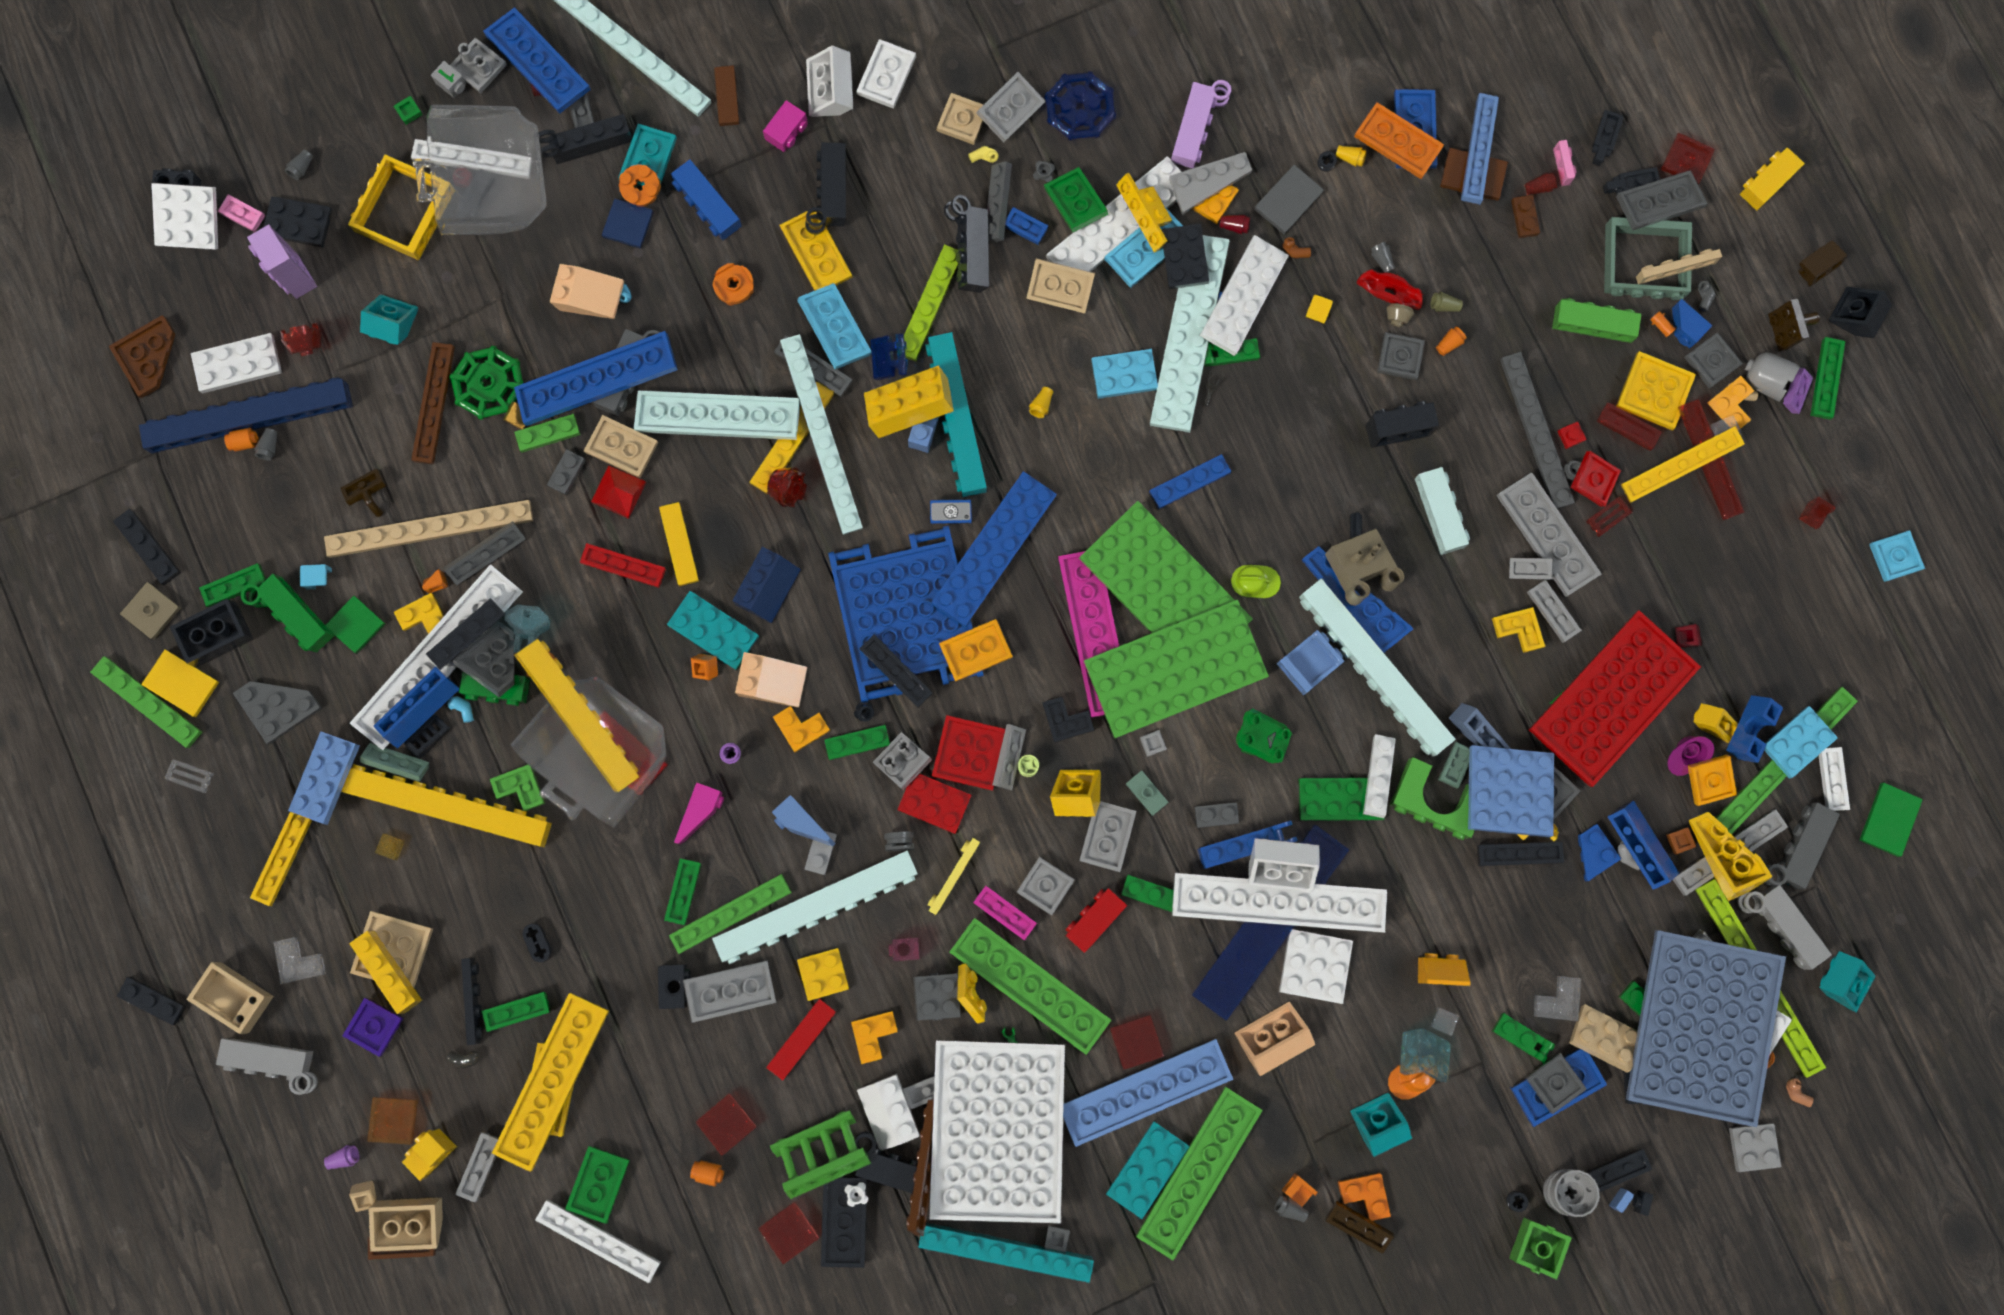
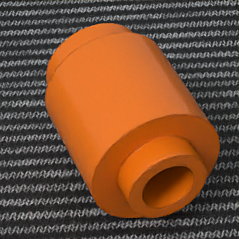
M251 428L230 431L229 434L224 436L227 449L229 451L234 450L235 452L255 448L256 443L259 441L256 431H253Z
M703 1160L700 1162L695 1161L690 1178L695 1179V1182L716 1187L717 1183H721L723 1180L724 1170H721V1165Z

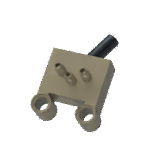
M1359 512L1351 513L1350 539L1332 546L1325 556L1345 591L1346 601L1356 606L1361 604L1370 594V587L1365 581L1381 576L1379 580L1381 588L1390 592L1403 582L1404 573L1395 564L1377 529L1362 534V515Z

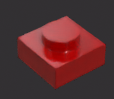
M1578 422L1557 431L1566 449L1587 440Z

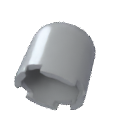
M1766 352L1758 355L1755 360L1750 359L1744 370L1748 371L1746 381L1753 389L1780 402L1787 392L1785 390L1786 383L1794 380L1800 367L1796 363Z

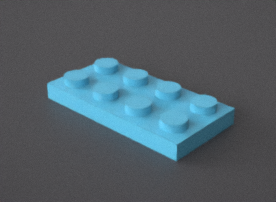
M1166 208L1172 221L1160 228L1166 229L1183 226ZM1140 227L1104 257L1105 261L1130 288L1165 260L1163 246L1154 253Z
M834 283L798 297L797 301L834 369L871 355L872 351Z

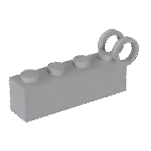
M1781 885L1770 886L1762 893L1748 892L1738 897L1737 904L1742 912L1759 913L1766 918L1768 927L1772 932L1777 933L1781 939L1782 946L1791 952L1794 956L1793 960L1798 967L1803 968V970H1812L1832 956ZM1750 897L1755 901L1753 909L1749 906Z
M234 1038L221 1039L216 1065L223 1066V1070L236 1071L239 1068L245 1069L244 1073L257 1075L258 1072H264L266 1077L279 1078V1075L287 1076L286 1080H289L291 1092L297 1095L314 1091L318 1084L316 1075L309 1072L313 1051ZM302 1076L307 1080V1087L305 1089H302L299 1084Z

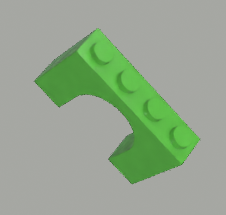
M1413 757L1408 759L1390 802V805L1395 807L1394 810L1404 815L1406 813L1414 815L1413 819L1419 822H1430L1433 824V828L1444 832L1446 829L1452 832V836L1457 839L1472 838L1475 830H1468L1469 784H1466L1457 807L1451 813L1438 814L1426 805L1423 798V787L1432 765Z

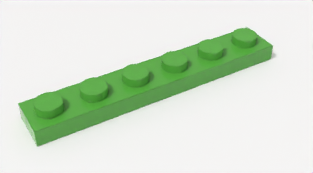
M103 656L90 672L185 748H190L201 735L202 731L149 689L142 686L139 681L108 657Z

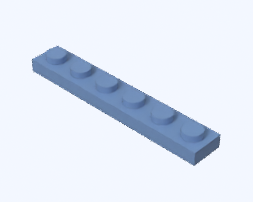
M1479 93L1477 97L1461 195L1462 201L1481 204L1483 201L1499 97Z

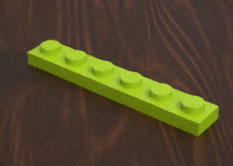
M947 245L943 246L897 350L898 355L916 362L958 267L956 261L957 249Z

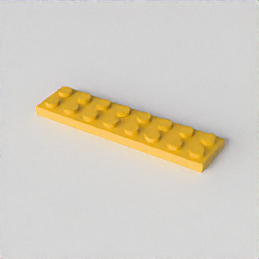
M573 993L568 994L492 1154L527 1171H533L609 1010Z

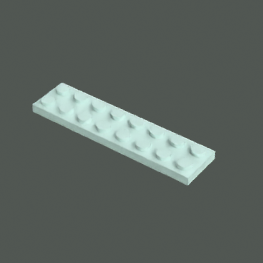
M638 391L634 430L644 433L797 440L800 400L799 398Z

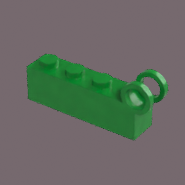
M272 574L259 587L250 584L241 591V599L245 604L257 608L269 607L273 611L271 613L277 621L283 622L286 626L284 628L286 632L299 640L298 645L304 651L317 653L335 636L281 576ZM251 588H255L251 590L248 601L246 599V592ZM256 592H258V596L256 600H254V595Z

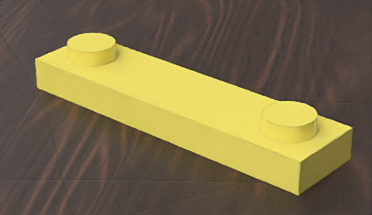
M972 838L971 842L967 840L961 849L964 852L938 896L934 894L928 903V906L931 907L929 909L931 913L938 914L980 844L976 839Z

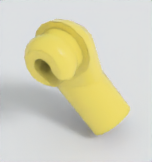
M986 146L968 154L972 163L980 159L995 162L999 157L996 150Z

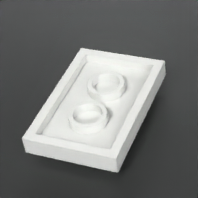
M879 39L857 89V95L894 109L916 58V53Z

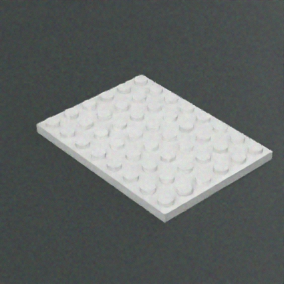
M936 1041L929 1219L1061 1223L1065 1045Z

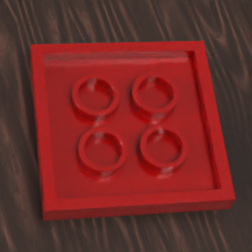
M946 715L932 777L993 791V780L1005 729Z

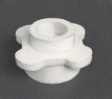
M859 1182L858 1185H847L845 1187V1193H847L848 1197L847 1204L853 1207L855 1204L867 1203L866 1185L863 1182Z

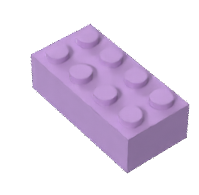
M270 225L247 237L251 243L248 247L253 255L261 261L259 265L265 274L268 273L270 278L276 281L278 286L283 288L287 294L291 293L297 299L317 287L299 255Z

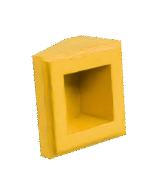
M1314 295L1306 317L1325 324L1333 301Z

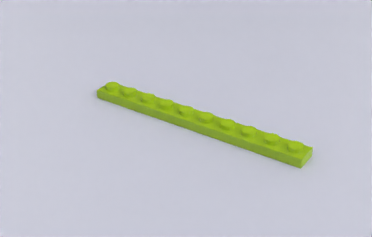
M1712 879L1695 889L1726 944L1757 951L1716 880ZM1780 990L1777 1011L1792 1019L1781 1037L1803 1075L1808 1078L1826 1067Z

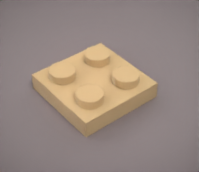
M951 93L937 126V132L974 145L983 124V120L976 112L983 104Z

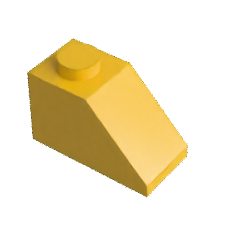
M1703 703L1695 712L1693 721L1702 731L1727 743L1731 741L1738 725L1725 709Z

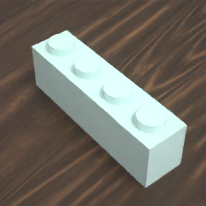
M1442 467L1419 474L1415 478V482L1440 554L1443 555L1465 548L1469 544L1470 537L1468 531L1463 528L1462 514L1456 508L1455 494L1453 491H1450L1448 474L1443 471Z

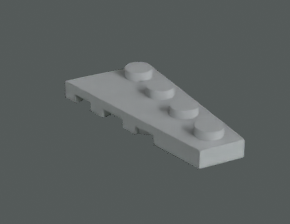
M1246 152L1171 175L1169 180L1182 215L1194 206L1200 205L1212 195L1218 194L1227 186H1231L1252 172V168Z

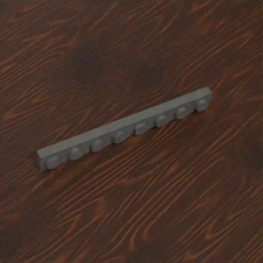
M1519 352L1502 357L1500 361L1547 494L1557 509L1573 505L1575 502L1522 353Z

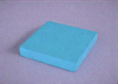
M1910 531L1869 544L1884 582L1925 569Z

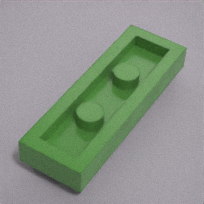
M574 414L515 431L521 453L581 435Z

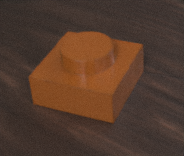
M1688 827L1666 835L1674 854H1679L1696 847Z

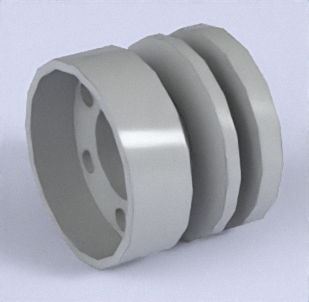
M1556 1170L1547 1177L1543 1186L1544 1199L1547 1205L1554 1212L1561 1215L1584 1217L1593 1212L1600 1198L1596 1181L1588 1173L1580 1170ZM1570 1189L1571 1193H1568L1566 1196L1565 1192Z

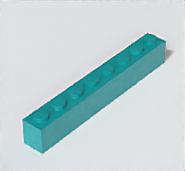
M950 332L928 337L929 344H926L925 347L927 356H932L933 363L930 364V368L939 365L949 381L954 411L945 414L946 421H943L942 424L944 433H949L950 440L947 441L949 453L953 452L954 460H951L953 473L957 472L959 478L955 480L957 492H962V497L986 493V482L953 334Z
M931 1223L925 1224L924 1236H920L918 1248L1088 1283H1090L1094 1263L1092 1256L1067 1251L1065 1253L1047 1249L1043 1246Z

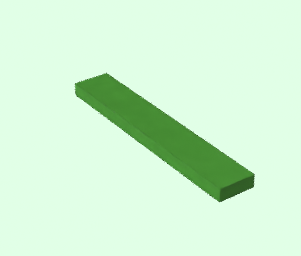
M781 874L670 934L669 937L678 954H681L792 892Z

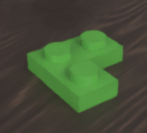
M531 764L490 779L496 799L517 793L523 811H528L545 804Z

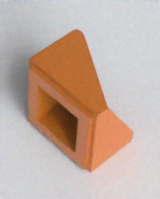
M438 569L431 577L424 579L423 590L433 593L448 588L444 572Z
M698 654L691 658L692 678L711 680L718 676L717 656Z

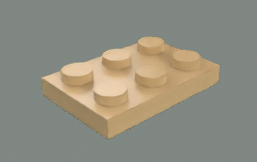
M1036 258L1026 299L1086 313L1095 273Z
M602 415L584 452L641 478L659 442Z
M1584 1004L1581 1006L1569 1043L1628 1073L1633 1065V1054L1638 1031Z

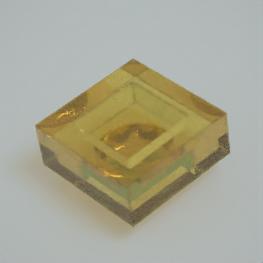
M383 833L375 853L397 861L405 841Z

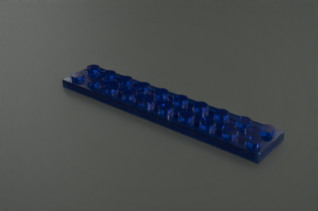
M1317 825L1311 828L1301 842L1302 844L1319 845L1320 866L1315 884L1325 885L1349 849ZM1243 922L1191 995L1227 1021L1292 931L1294 925Z

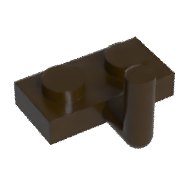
M377 468L340 488L349 506L364 499L365 504L376 517L382 516L383 511L373 501L371 494L386 487L384 479Z

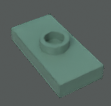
M1458 742L1454 743L1438 778L1439 781L1456 789L1459 788L1469 766L1470 748Z
M1142 770L1126 783V786L1151 816L1169 803Z

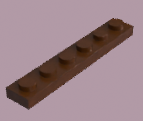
M432 343L411 459L413 462L434 465L455 349L450 344Z
M928 1100L927 1107L924 1109V1127L920 1132L921 1146L917 1152L918 1165L913 1177L914 1191L910 1196L911 1210L906 1221L907 1230L915 1236H924L930 1198L934 1100Z

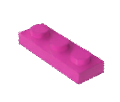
M987 886L984 887L973 902L1024 941L1037 924Z

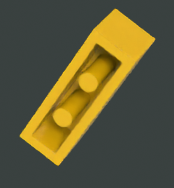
M1788 147L1782 153L1777 151L1769 159L1772 163L1769 166L1764 164L1756 172L1758 176L1755 179L1751 177L1743 185L1745 189L1739 195L1756 211L1805 164Z

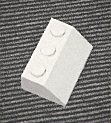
M830 46L806 59L809 116H836L853 109L850 52Z
M897 1074L857 1090L881 1151L920 1137V1132Z

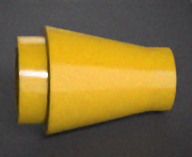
M1339 145L1336 157L1355 167L1357 165L1362 167L1367 151L1363 150V147Z
M1042 387L1039 394L1029 405V412L1033 416L1044 418L1048 414L1053 390L1048 387Z

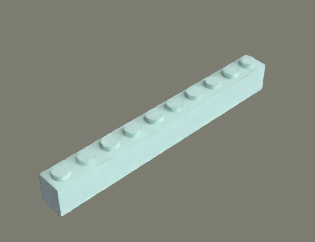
M1322 579L1299 597L1303 608L1312 612L1314 621L1320 627L1323 626L1327 630L1328 638L1333 643L1337 642L1341 647L1340 652L1343 656L1352 660L1354 669L1360 675L1363 674L1367 678L1368 686L1381 695L1380 700L1387 707H1391L1395 712L1393 713L1394 717L1400 723L1403 722L1406 725L1408 734L1421 743L1420 747L1426 755L1436 756L1456 740Z
M905 851L712 938L721 961H728L731 964L740 960V955L746 952L748 955L760 951L759 946L767 943L769 947L780 942L779 937L787 935L789 938L798 934V929L806 926L809 929L818 925V920L826 917V920L837 916V911L843 908L849 911L857 907V902L863 899L866 903L877 898L876 894L884 891L885 894L896 889V884L901 882L904 885L916 880L914 876L918 875L908 851Z

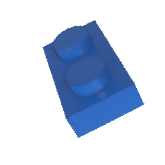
M1013 207L1006 219L1005 228L1039 245L1048 230V225Z

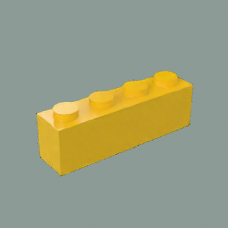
M366 931L349 943L397 1014L406 1013L422 1001L375 931Z

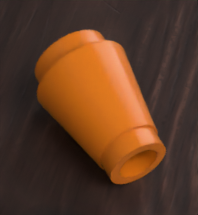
M1451 328L1438 346H1436V350L1444 356L1464 344V340L1467 337L1460 328Z

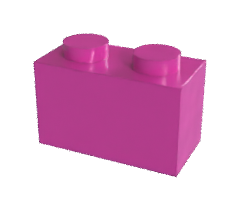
M786 100L763 130L765 140L785 152L787 148H791L794 145L798 133H802L807 127L806 113Z

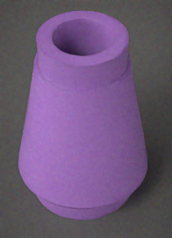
M727 743L722 746L720 758L723 762L732 764L739 760L741 751L736 744ZM731 752L736 753L735 757L729 758V754Z
M354 1145L344 1146L324 1158L325 1167L330 1170L354 1166L359 1161L358 1149Z

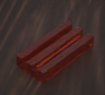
M1619 496L1586 522L1592 526L1591 529L1595 530L1596 535L1600 537L1631 514L1632 511ZM1615 504H1620V506L1617 509H1615L1605 518L1600 520L1598 523L1594 521L1596 518L1605 513ZM1624 509V514L1602 530L1599 526Z

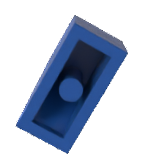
M1682 299L1672 307L1673 326L1676 327L1674 336L1678 338L1682 345L1690 349L1712 325Z

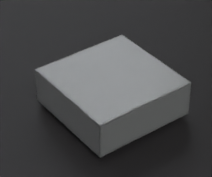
M1160 730L1140 737L1147 757L1167 750Z

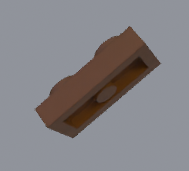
M1533 195L1513 198L1511 202L1518 238L1538 236L1540 228Z

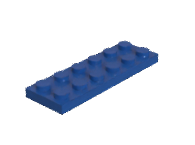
M515 7L484 30L486 37L559 114L591 90L579 74Z

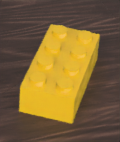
M939 365L864 393L868 425L878 438L954 411L949 381Z

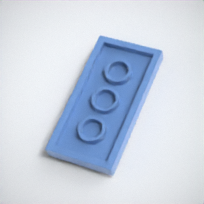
M320 732L288 811L328 825L360 745Z

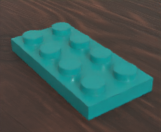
M689 591L667 623L668 627L711 655L717 656L719 660L734 670H737L742 663L744 652L749 653L759 638L758 634Z
M1153 1121L1111 1184L1106 1195L1143 1219L1190 1146Z

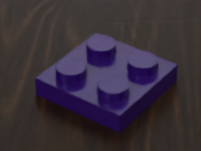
M364 998L342 1036L381 1057L404 1018L373 1000Z

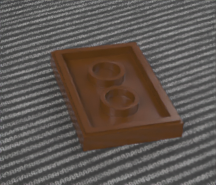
M1449 148L1440 187L1462 192L1468 152ZM1489 157L1483 198L1496 201L1500 199L1508 161Z

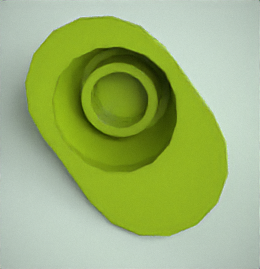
M1260 565L1241 566L1235 570L1231 579L1232 587L1237 594L1252 598H1270L1278 592L1281 584L1280 576L1273 568Z

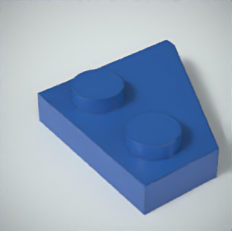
M1594 824L1578 835V842L1581 847V861L1584 864L1585 881L1591 880L1621 860L1598 824Z

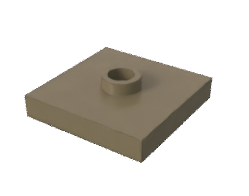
M146 582L120 615L150 639L155 640L181 607L151 583Z

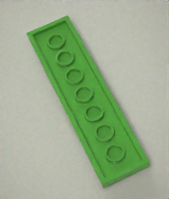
M976 918L972 920L950 950L952 955L964 964L966 963L968 967L1086 1055L1111 1022V1019Z
M1224 1087L1191 1142L1190 1147L1182 1157L1136 1234L1137 1238L1171 1260L1175 1259L1263 1110L1227 1087Z

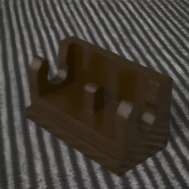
M1831 240L1802 260L1799 264L1802 268L1798 272L1811 287L1840 267L1847 254Z

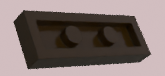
M1337 1200L1326 1216V1222L1382 1254L1394 1238L1393 1232Z

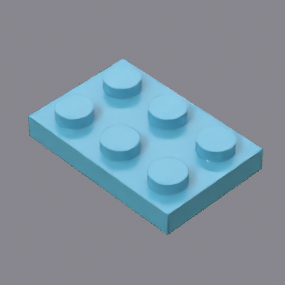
M1152 349L1093 357L1091 359L1098 399L1153 391L1158 388Z
M1808 706L1765 742L1767 745L1764 751L1788 778H1793L1838 737L1814 710Z

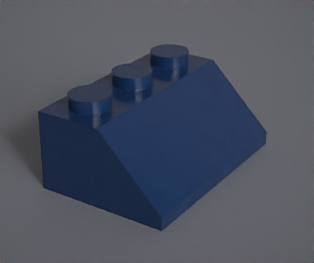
M762 546L732 601L736 606L772 624L801 569L782 556Z

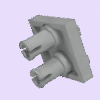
M476 37L469 45L467 43L459 45L458 51L460 55L450 64L480 94L507 66L501 57Z
M901 732L873 763L904 790L932 759Z

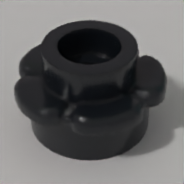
M860 702L856 705V710L854 711L855 718L864 722L872 719L874 710L871 703Z

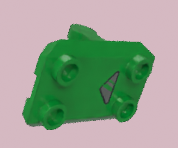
M1253 708L1246 711L1243 717V724L1236 736V743L1241 748V752L1255 755L1271 764L1282 762L1292 732L1285 724Z

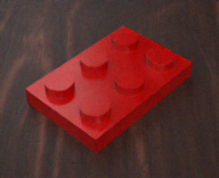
M918 774L907 786L897 810L956 834L972 795Z

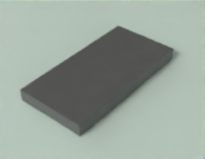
M1691 170L1620 192L1616 196L1632 230L1705 208L1708 204Z

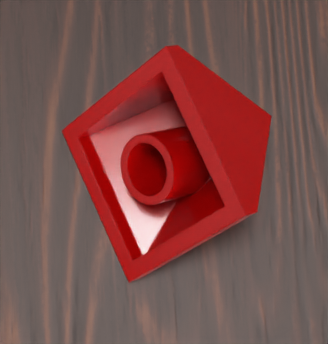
M608 466L591 502L629 519L646 481Z

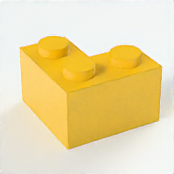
M440 1129L428 1130L426 1133L422 1132L414 1140L416 1144L405 1153L406 1158L402 1163L421 1181L426 1179L457 1146Z

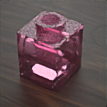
M893 939L892 944H889V957H893V961L920 959L919 939ZM902 943H906L910 947V952L906 956H902L898 952V947Z

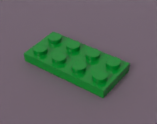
M1368 778L1298 779L1300 821L1384 820V818L1363 814Z

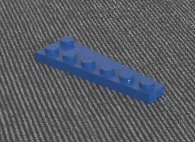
M1319 546L1302 559L1303 563L1318 581L1322 579L1383 653L1413 630L1406 621L1395 612H1392L1384 605V602L1379 598L1377 599L1372 593L1359 605L1349 604L1345 598V591L1325 556L1326 552Z

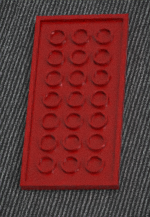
M1638 610L1528 730L1587 785L1594 787L1701 666Z

